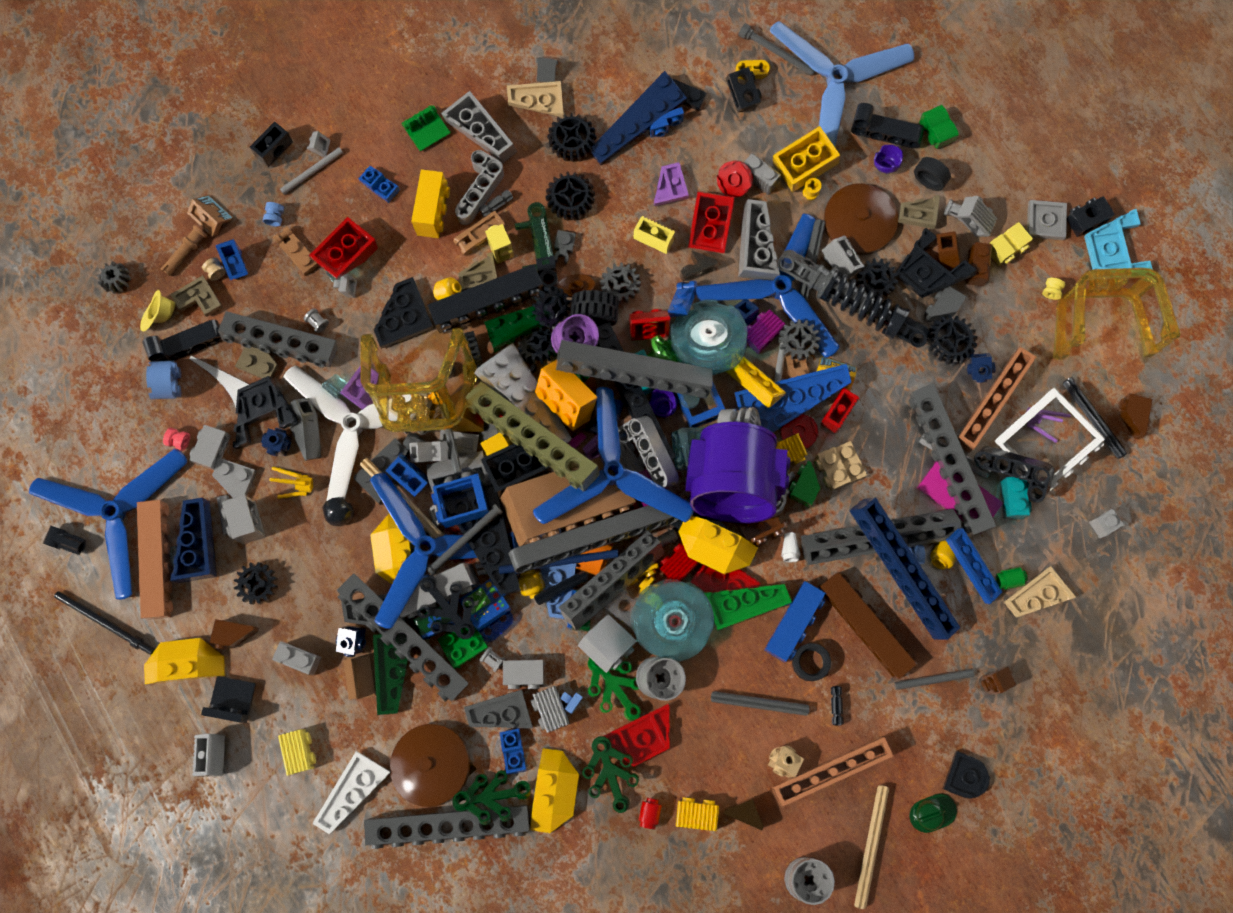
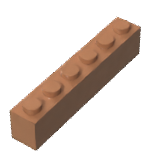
M1019 347L1012 354L958 434L957 438L963 450L970 453L976 448L1036 359V356L1022 347Z
M162 500L137 502L140 617L145 620L171 618V612H173V603L170 601L172 583L169 578V574L172 572V566L169 562L171 546L168 543L170 526L167 524V516H169L170 511L167 503Z
M879 737L797 774L796 777H791L771 786L779 805L783 807L891 758L893 754L885 737Z

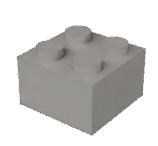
M244 494L222 502L223 508H221L224 519H227L228 526L226 530L230 538L243 545L265 538L256 501Z

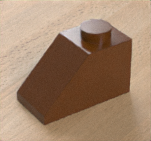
M1130 393L1119 402V416L1133 437L1140 439L1146 435L1153 399Z
M215 619L209 643L216 644L215 648L227 650L228 647L235 648L256 634L259 628Z

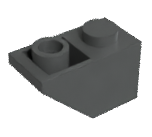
M950 286L938 291L934 297L937 301L934 305L930 303L926 309L925 314L927 316L924 321L932 322L939 320L942 316L947 319L948 315H951L953 318L967 296Z

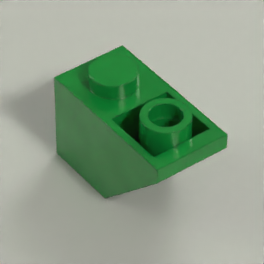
M807 461L805 465L801 464L797 472L799 478L797 482L793 481L789 488V492H791L789 498L810 508L820 490V485L812 462Z

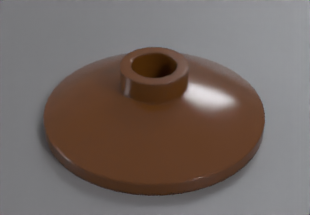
M574 274L563 278L558 283V288L563 289V292L572 298V295L577 292L594 290L595 282L590 276Z

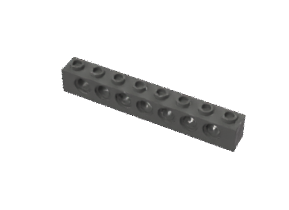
M931 384L913 391L910 394L909 404L912 409L916 410L918 415L916 419L919 426H923L926 443L931 444L933 449L931 451L932 457L935 462L938 461L940 466L939 473L943 480L946 479L948 484L947 492L950 497L954 498L956 503L954 505L958 515L962 516L964 521L962 523L963 529L966 533H969L970 537L996 527V524L935 385ZM924 404L930 405L931 408H932V411H931V412L925 411V410L923 409V405H924ZM930 422H937L939 429H933ZM938 439H944L947 442V447H941L938 444ZM947 456H950L954 459V465H950L946 462ZM954 474H959L962 477L961 483L954 480ZM962 492H967L970 495L969 501H965L961 497ZM970 510H975L978 513L977 519L970 517Z
M954 509L891 520L908 547L945 541L957 529L961 528V521ZM859 526L801 536L802 552L807 565L877 553Z
M353 573L337 589L339 593L338 599L345 605L349 603L353 607L351 611L359 619L363 616L368 621L366 626L373 632L377 630L382 635L380 639L387 646L392 644L397 649L395 651L396 655L402 660L406 658L411 663L409 667L416 674L421 672L425 676L423 680L431 688L435 686L439 690L437 694L445 702L448 699L452 702L469 684L400 617H398L394 626L388 631L383 630L381 626L375 623L376 616H369L367 610L370 607H377L380 610L384 601L357 575ZM356 593H362L364 600L356 603L353 601V596ZM399 634L406 635V643L398 644L395 641L396 636ZM412 648H419L422 652L421 656L412 658L410 656ZM432 661L435 663L436 668L433 672H427L424 669L426 662ZM441 675H447L450 678V683L447 686L439 684L438 679Z
M529 805L508 807L514 820V825L511 828L506 827L503 821L500 820L499 815L490 808L481 810H486L490 813L494 823L492 829H486L484 825L480 824L478 818L469 811L364 820L365 846L371 845V849L384 848V844L391 843L392 847L404 846V842H412V845H423L425 840H432V844L444 843L447 838H453V842L465 841V837L473 836V840L485 839V835H493V838L506 837L505 833H513L514 836H525L526 832L530 831ZM504 812L501 816H506L508 813ZM465 820L472 821L473 829L471 831H466L463 828ZM446 821L453 825L451 833H446L443 830V824ZM425 823L432 826V833L430 835L423 832ZM405 825L412 828V834L409 837L403 834V827ZM384 827L391 829L392 834L390 838L383 836L382 831Z

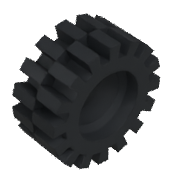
M474 331L459 334L467 366L472 367L483 364Z

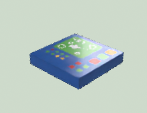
M491 579L459 599L461 605L466 597L474 599L475 604L471 611L470 620L478 632L512 610L504 597L500 595ZM466 601L465 605L471 606L472 602Z

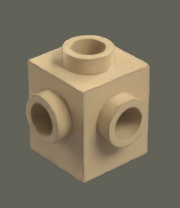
M785 745L773 749L769 756L771 760L768 765L779 776L796 777L804 758L796 754L795 749Z

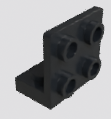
M217 676L210 706L203 707L201 715L247 723L256 684Z

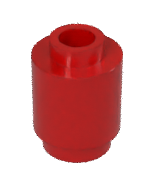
M647 798L646 801H642L638 820L640 821V827L655 830L656 825L659 824L662 805L658 804L659 800Z

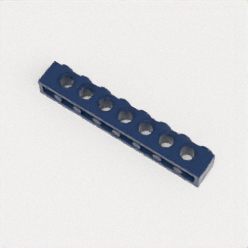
M877 498L862 499L849 510L932 638L934 640H948L961 627Z

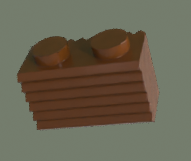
M975 242L968 251L969 257L967 262L977 269V274L966 279L965 283L967 285L983 287L989 280L992 244Z

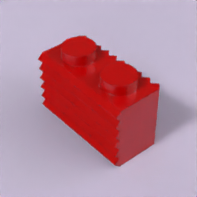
M843 388L820 424L830 431L837 433L859 400V397Z
M682 542L674 548L673 551L675 553L671 558L666 556L660 562L662 566L660 571L675 586L699 564V562L687 556Z

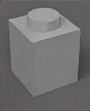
M1113 508L1089 522L1099 538L1109 535L1124 525Z

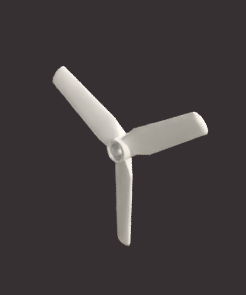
M293 366L286 371L284 379L305 398H310L312 404L326 418L341 424L344 429L337 442L326 501L335 497H343L345 500L359 447L358 434L363 429H377L406 417L402 411L403 408L409 403L411 397L417 395L421 390L368 405L355 414L350 412L344 401L298 366ZM431 387L425 388L431 394L433 389ZM351 421H357L354 427H348Z

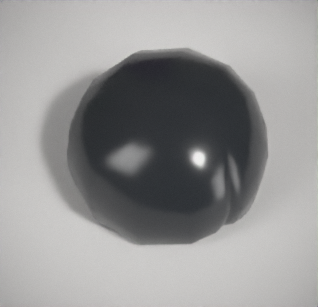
M343 497L331 498L322 507L325 520L332 526H344L354 517V509L351 503H347Z

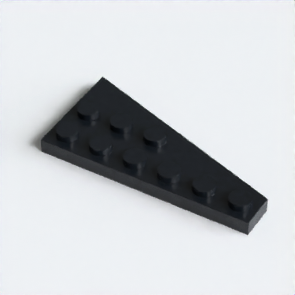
M484 482L483 487L489 511L493 509L492 506L495 503L502 509L500 500L491 482ZM473 487L443 495L444 504L451 516L479 509ZM503 513L501 515L498 514L468 543L500 595L506 596L521 592L516 572L499 573V566L511 565L512 562L508 555L511 551L504 515ZM482 518L458 524L457 526L464 535Z

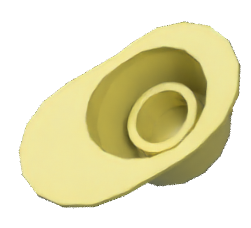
M160 290L155 292L150 305L142 317L140 328L143 332L148 330L152 323L166 322L173 314L175 302L161 296Z

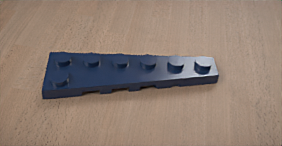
M666 71L645 90L592 146L591 154L600 165L650 129V126L661 116L678 108L687 101V97Z

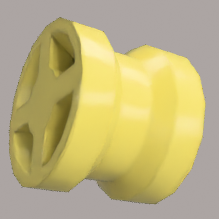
M1048 278L1046 280V288L1042 294L1049 299H1061V290L1064 289L1065 282L1058 278Z

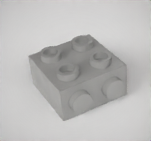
M607 614L582 638L578 647L607 673L611 668L617 669L623 662L621 659L623 657L627 659L634 652L632 647L637 641Z

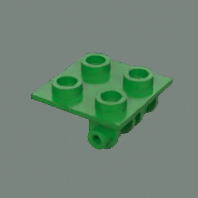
M429 105L426 109L419 111V113L414 114V116L401 123L420 152L451 134L438 115L434 105Z
M467 628L461 629L464 633L469 631ZM476 628L474 635L469 639H461L455 632H448L437 639L453 669L460 668L461 665L467 661L470 662L471 658L475 659L476 655L483 651L485 652V649L488 648V645Z

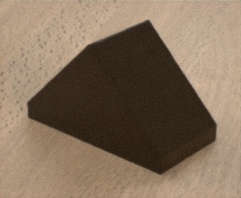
M747 799L724 809L723 813L761 831L763 830V824L753 799Z

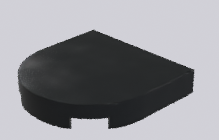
M955 751L942 789L963 798H976L988 789L990 776L980 760Z

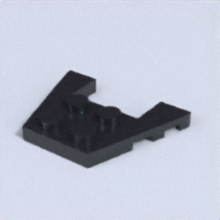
M927 228L923 230L922 236L915 242L914 248L910 254H907L896 271L898 273L897 277L921 298L977 274V269L966 260L949 272L925 252L937 242V236Z
M264 377L237 390L235 413L238 414L237 424L234 425L236 440L233 441V448L240 449L252 444L248 425L274 413H277L279 428L286 429L298 423L297 418L272 377Z

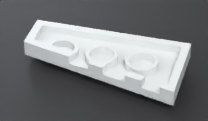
M356 751L312 824L331 834L390 774V771Z

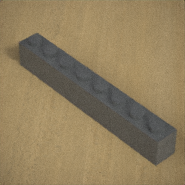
M561 340L557 353L556 370L699 398H707L712 389L711 368Z

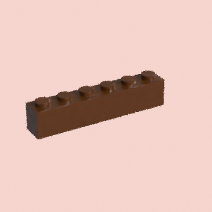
M835 573L818 589L825 592L824 597L893 679L899 680L917 665L914 661V655L909 650L905 651L901 646V640L895 634L892 635L888 631L889 626L882 619L879 620L875 615L876 611L870 604L866 605L862 600V594L848 584L850 581L843 573Z

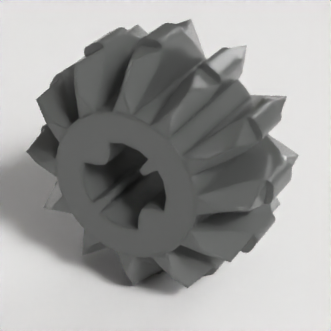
M112 261L110 266L104 263L105 268H99L101 274L96 275L99 279L98 284L106 292L111 291L113 294H116L117 290L123 292L124 286L129 287L126 282L131 280L130 272L123 264H117Z

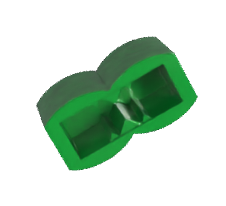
M943 105L922 113L919 123L929 134L928 140L936 149L957 140L959 136L958 130L952 120H950L949 114Z

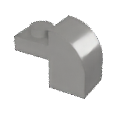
M447 441L409 443L410 462L448 461L450 450Z

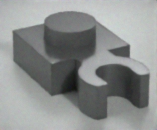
M558 230L554 250H558L554 256L556 263L559 257L565 258L564 264L568 263L569 257L567 252L573 253L576 233Z

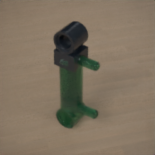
M534 202L527 209L529 221L515 223V230L529 228L531 230L536 258L535 267L543 284L544 291V287H558L559 281L546 209L543 204ZM536 212L541 213L538 217L533 216ZM547 279L554 280L551 284L545 283Z

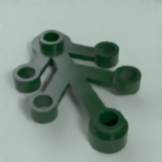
M598 736L592 742L594 754L589 764L582 771L585 778H592L595 775V767L601 758L603 768L595 784L590 787L589 795L592 798H598L602 792L601 788L606 778H608L614 796L613 809L618 813H624L629 808L630 801L628 797L622 795L616 775L626 780L630 787L637 786L640 779L637 774L629 773L611 763L610 756L620 760V764L625 768L631 766L633 757L630 754H624L613 748L611 741L607 737ZM598 744H603L605 749L600 750ZM623 758H629L630 763H624ZM586 769H590L592 774L588 775ZM630 777H634L636 783H631ZM596 788L598 790V794H594L592 792V789ZM618 802L623 803L624 807H623V808H619V807L617 806V803H618Z
M498 771L489 785L486 775L479 774L466 792L460 791L454 795L452 804L454 809L459 812L469 811L475 815L482 825L490 823V813L486 810L482 811L474 804H484L497 813L501 821L506 822L511 818L510 809L501 806L495 801L513 797L522 800L527 799L531 794V788L528 782L519 781L513 789L494 792L499 785L507 783L508 776L506 772ZM481 779H484V780H485L484 782L479 783V780H481ZM479 788H485L481 794L474 795ZM504 812L508 813L506 816H501ZM483 816H488L485 820L481 819Z

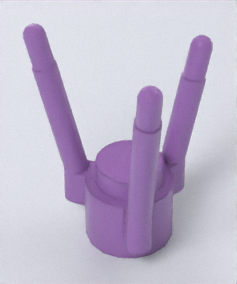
M1040 410L1028 421L1027 427L1033 428L1057 443L1058 440L1035 424H1040L1042 418L1063 422V419L1054 416L1069 418L1071 415L1062 412Z

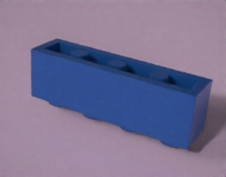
M804 581L764 651L782 662H786L788 659L791 661L797 651L794 649L797 642L801 644L806 636L805 628L807 625L811 626L816 618L813 614L817 608L820 610L826 601L823 598L825 592Z

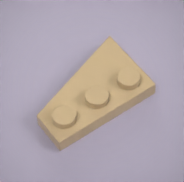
M561 81L507 86L509 106L563 117Z
M1049 566L1006 599L1004 603L1015 617H1019L1076 597L1053 568Z

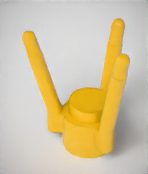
M272 467L274 471L297 477L296 480L269 479L272 482L295 484V490H299V492L278 495V499L307 496V493L312 492L313 478L309 477V475Z

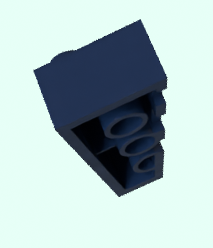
M203 497L183 500L179 524L180 532L176 542L178 545L173 561L174 570L170 581L183 583L217 577L210 501Z

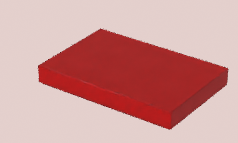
M703 564L690 582L704 593L758 588L761 584L741 569L722 574Z

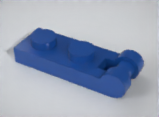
M696 280L686 284L684 282L677 283V290L668 309L670 317L688 315L696 295L695 291L698 286Z

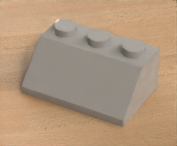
M483 451L460 456L459 461L462 470L460 474H454L451 459L426 465L427 477L432 493H434L433 486L477 473L482 479V483L490 481L481 462V459L484 458Z

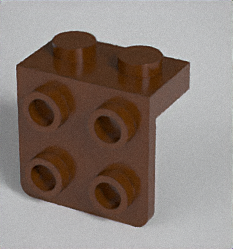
M776 516L760 522L745 523L738 528L746 540L756 547H760L768 541V538L771 537L774 540L782 536L788 525L786 522L781 524Z

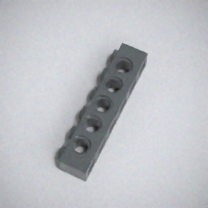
M227 311L218 330L221 339L227 343L234 342L241 344L245 348H257L264 353H276L283 358H295L302 363H314V365L321 368H331L338 349L336 340ZM276 340H282L279 343H274ZM296 344H299V345H300V346L297 347V348H293V347H292L293 345H296ZM313 349H318L315 353L310 352Z
M649 531L644 533L559 607L564 619L576 631L665 554L661 542Z

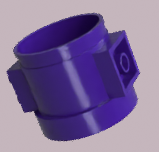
M721 422L707 426L702 430L700 440L692 439L685 488V491L691 492L690 507L703 517L727 523H755L773 517L776 513L777 502L780 501L782 495H785L786 488L789 485V476H786L787 469L790 468V458L787 457L788 450L776 449L777 438L775 434L759 425L745 422Z

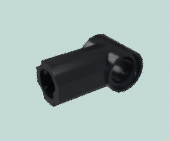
M50 525L43 544L80 555L86 547V540Z

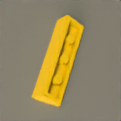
M736 349L721 354L719 366L767 408L773 406L786 394L783 389Z

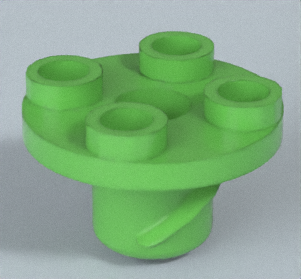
M656 335L651 339L653 348L647 354L648 357L682 363L680 357L673 350L675 348L674 344L669 339L665 340L660 335Z

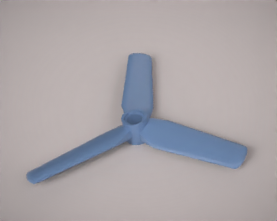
M778 21L770 28V32L815 72L827 78L828 86L822 95L819 126L834 147L836 146L846 97L844 83L860 82L914 60L912 46L904 44L852 59L844 66L834 65L827 56L782 22ZM833 75H838L841 79H836Z

